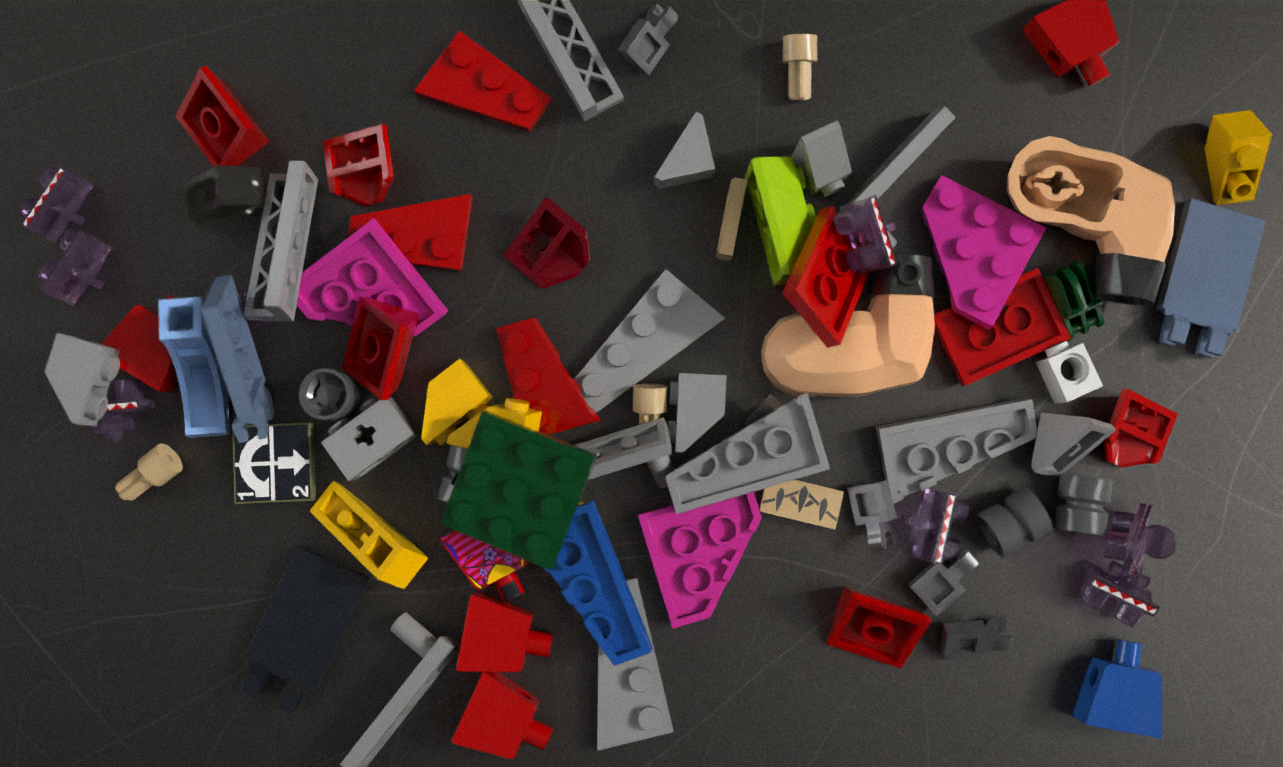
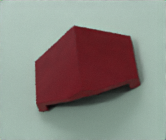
M546 197L508 247L503 257L541 289H545L554 284L576 278L590 261L588 231Z

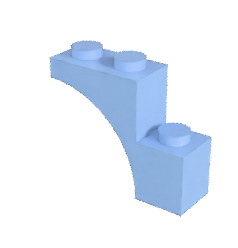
M202 297L159 300V340L167 348L177 373L183 402L185 436L189 438L230 435L228 389L201 312V307L205 301Z

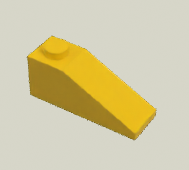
M334 480L310 509V512L380 581L405 589L428 559L404 534Z

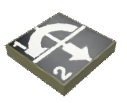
M314 423L268 424V437L260 440L257 436V427L255 425H245L250 435L248 441L244 443L238 442L232 429L234 504L316 500Z

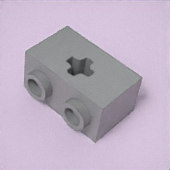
M374 396L359 407L362 412L350 422L347 418H344L327 430L330 436L321 443L348 481L358 480L420 435L393 397H390L388 400H380ZM364 428L375 429L376 432L372 435L374 443L363 442L362 438L366 436Z

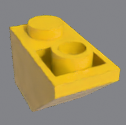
M1251 110L1212 115L1205 145V154L1213 202L1216 205L1253 201L1255 199L1272 133Z
M458 359L428 383L421 436L426 445H433L436 442L440 446L447 443L448 435L457 430V425L466 418L471 420L489 407L486 403L493 398L465 361Z

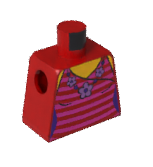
M453 531L440 538L443 546L475 589L480 590L494 583L504 603L525 593L515 571L527 566L530 561L457 531Z

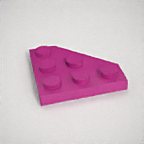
M941 175L925 202L921 214L925 226H928L934 244L933 250L941 274L945 277L954 312L990 330L1044 234L1046 227Z
M375 218L302 272L297 307L308 319L346 322V325L352 326L359 296L372 298L419 313L414 336H417L448 312L445 305Z
M754 492L676 514L674 504L638 515L672 629L711 617L727 582L730 581L750 538L755 533L762 519Z

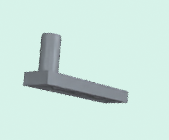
M946 106L931 112L837 210L848 227L852 228L878 256L886 255L887 251L878 222L867 211L872 206L870 199L876 198L877 200L956 118ZM886 230L892 249L896 245L897 240Z
M664 417L574 445L597 454L588 480L646 462L656 485L660 488H668L665 475L675 469L669 457L672 454L670 434Z
M407 612L403 613L394 622L390 630L423 659L340 763L342 767H367L458 652L461 646L458 640L452 635L442 636L437 639Z

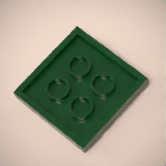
M487 410L482 411L440 524L549 570H553L557 564L597 454Z

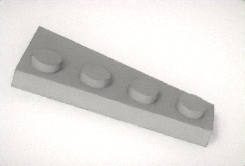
M665 269L574 378L582 390V396L589 407L598 413L631 389L633 385H636L710 329L725 320V317Z
M804 392L667 473L665 478L676 514L829 470V463L808 393Z
M1026 397L877 426L876 433L884 480H888L893 504L903 500L905 496L913 492L923 491L936 485L937 481L952 474H960L973 468L972 465L989 457H997L1036 439L1037 426L1033 400Z
M637 577L626 579L653 646ZM598 644L597 751L673 733V725L654 646L651 653L614 666Z

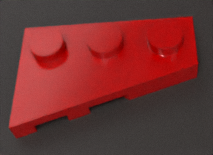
M461 31L453 38L414 90L416 96L428 100H437L448 104L450 107L468 110L486 116L487 119L531 132L552 104L550 96Z
M467 194L354 215L350 218L348 237L375 218L412 265L462 272L473 196Z
M529 318L496 328L514 399L529 402L530 409L542 411L539 432L550 435L601 421L595 410L589 407L582 396V390L576 380L570 377L560 361L561 356L537 318Z

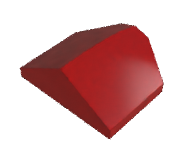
M379 124L324 140L323 148L329 192L345 197L362 206L383 202L394 178L387 125Z
M1122 388L1109 422L1116 431L1104 440L1105 460L1121 468L1145 463H1159L1178 414L1130 389Z

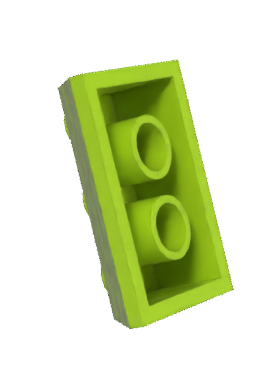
M793 156L757 157L751 159L744 177L747 180L746 185L773 285L777 286L788 282L814 224L816 215L812 204H806L802 191L806 189L805 174L801 166H795Z

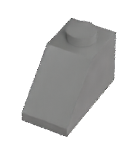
M838 120L801 137L792 154L796 167L801 166L804 171L806 187L811 197L820 192L823 193L824 197L840 191L845 187L843 181H846L852 173L842 129Z

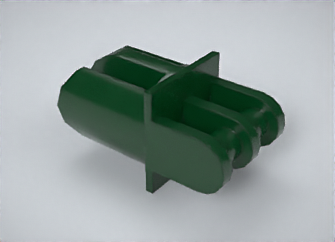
M1081 260L1071 263L1069 268L1062 267L1056 270L1055 274L1049 273L1044 276L1049 292L1071 339L1066 341L1073 340L1074 334L1079 332L1081 334L1088 333L1089 328L1094 325L1101 327L1105 324L1100 308L1103 301L1095 299ZM1073 318L1074 322L1070 324L1069 319Z

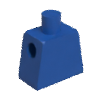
M1118 639L1114 660L1093 657L1073 711L1074 718L1089 726L1162 739V676L1160 672L1140 665L1142 643Z

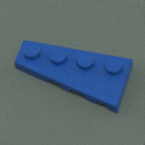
M594 499L580 504L555 568L549 570L544 567L546 572L549 571L562 589L561 593L570 605H574L584 619L586 628L611 663L616 666L651 653L653 646Z

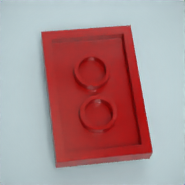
M833 206L819 210L783 291L784 296L827 348L841 344L874 261Z
M1039 268L1019 277L990 330L955 313L953 307L934 314V329L961 387L1071 339Z

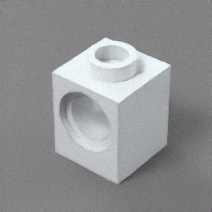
M1064 341L1044 350L1047 357L1035 362L1054 404L1069 402L1103 386L1083 343L1069 346L1068 342ZM1064 360L1068 361L1073 367V375L1070 380L1065 379L1061 374V364Z

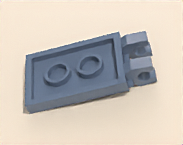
M1195 199L1185 202L1156 307L1157 311L1164 312L1163 315H1165L1158 343L1175 347L1177 344H1185L1191 323L1202 327L1195 354L1207 358H1213L1214 355H1223L1228 335H1232V332L1238 328L1266 220Z
M232 275L216 277L201 307V312L237 415L231 427L239 443L248 441L250 434L245 424L250 423L257 427L259 440L265 439L269 433L267 420L273 419L275 413L271 393L264 386L265 376L246 318L244 317V311Z

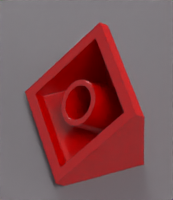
M207 66L200 67L175 117L219 175L222 176L229 173L270 141L226 83Z
M359 296L341 369L380 400H388L401 384L419 313L372 298Z
M844 586L829 632L827 645L901 669L929 626L930 617L919 610Z

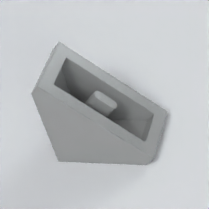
M697 111L655 175L654 185L660 189L712 178L714 175L715 165L704 118Z
M1041 412L1031 467L1034 473L1059 478L1060 474L1065 473L1116 430L1112 424L1088 417Z

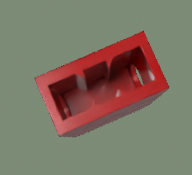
M1066 0L1034 16L1022 29L1026 37L1057 76L1062 77L1079 68L1088 87L1110 76L1101 57L1118 45L1119 39L1106 0Z
M169 294L166 299H178V298L175 297V296H173V295H171V294ZM138 304L132 308L101 344L120 349L118 356L120 360L119 368L157 391L173 393L178 384V377L167 348L159 340V311Z
M474 591L470 595L456 671L521 672L524 667L526 654L549 658L553 634L531 630L534 617L533 611L510 602L504 603L502 599L489 594Z
M483 672L451 742L463 747L514 759L522 741L544 751L553 728L532 719L539 704V700L500 672Z

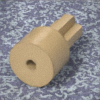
M791 34L783 36V63L788 64V97L791 100L804 101L811 97V63L817 62V35Z
M633 385V412L639 413V425L661 418V413L668 412L667 385Z
M163 443L158 444L139 458L137 461L138 467L116 484L115 489L121 499L134 500L151 486H163L179 474L183 469L182 461L171 447Z

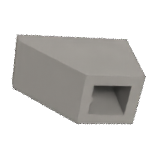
M57 333L45 374L71 423L97 426L98 420L104 416L108 406L106 394L110 381L114 380L119 371L120 360L118 356L120 349L75 336Z
M679 373L678 382L670 381L669 405H676V421L668 420L670 442L675 444L674 452H684L725 415L727 375Z

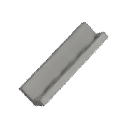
M516 0L584 122L624 100L622 92L570 0H559L563 8L556 7L558 0H552L551 5L539 2L538 0ZM554 14L570 18L573 25L569 38L558 35L551 24ZM576 32L579 34L582 41L575 40ZM572 46L589 52L591 60L588 70L575 67L570 58ZM594 65L597 66L601 74L593 72ZM590 79L606 83L612 95L595 103L588 90Z
M289 161L287 174L270 173L244 311V317L248 320L294 322L318 183L317 177L305 161ZM280 186H285L281 204L278 201ZM278 223L276 238L274 239L272 229ZM272 258L268 275L265 271L266 262ZM265 294L263 306L266 309H258L260 297Z

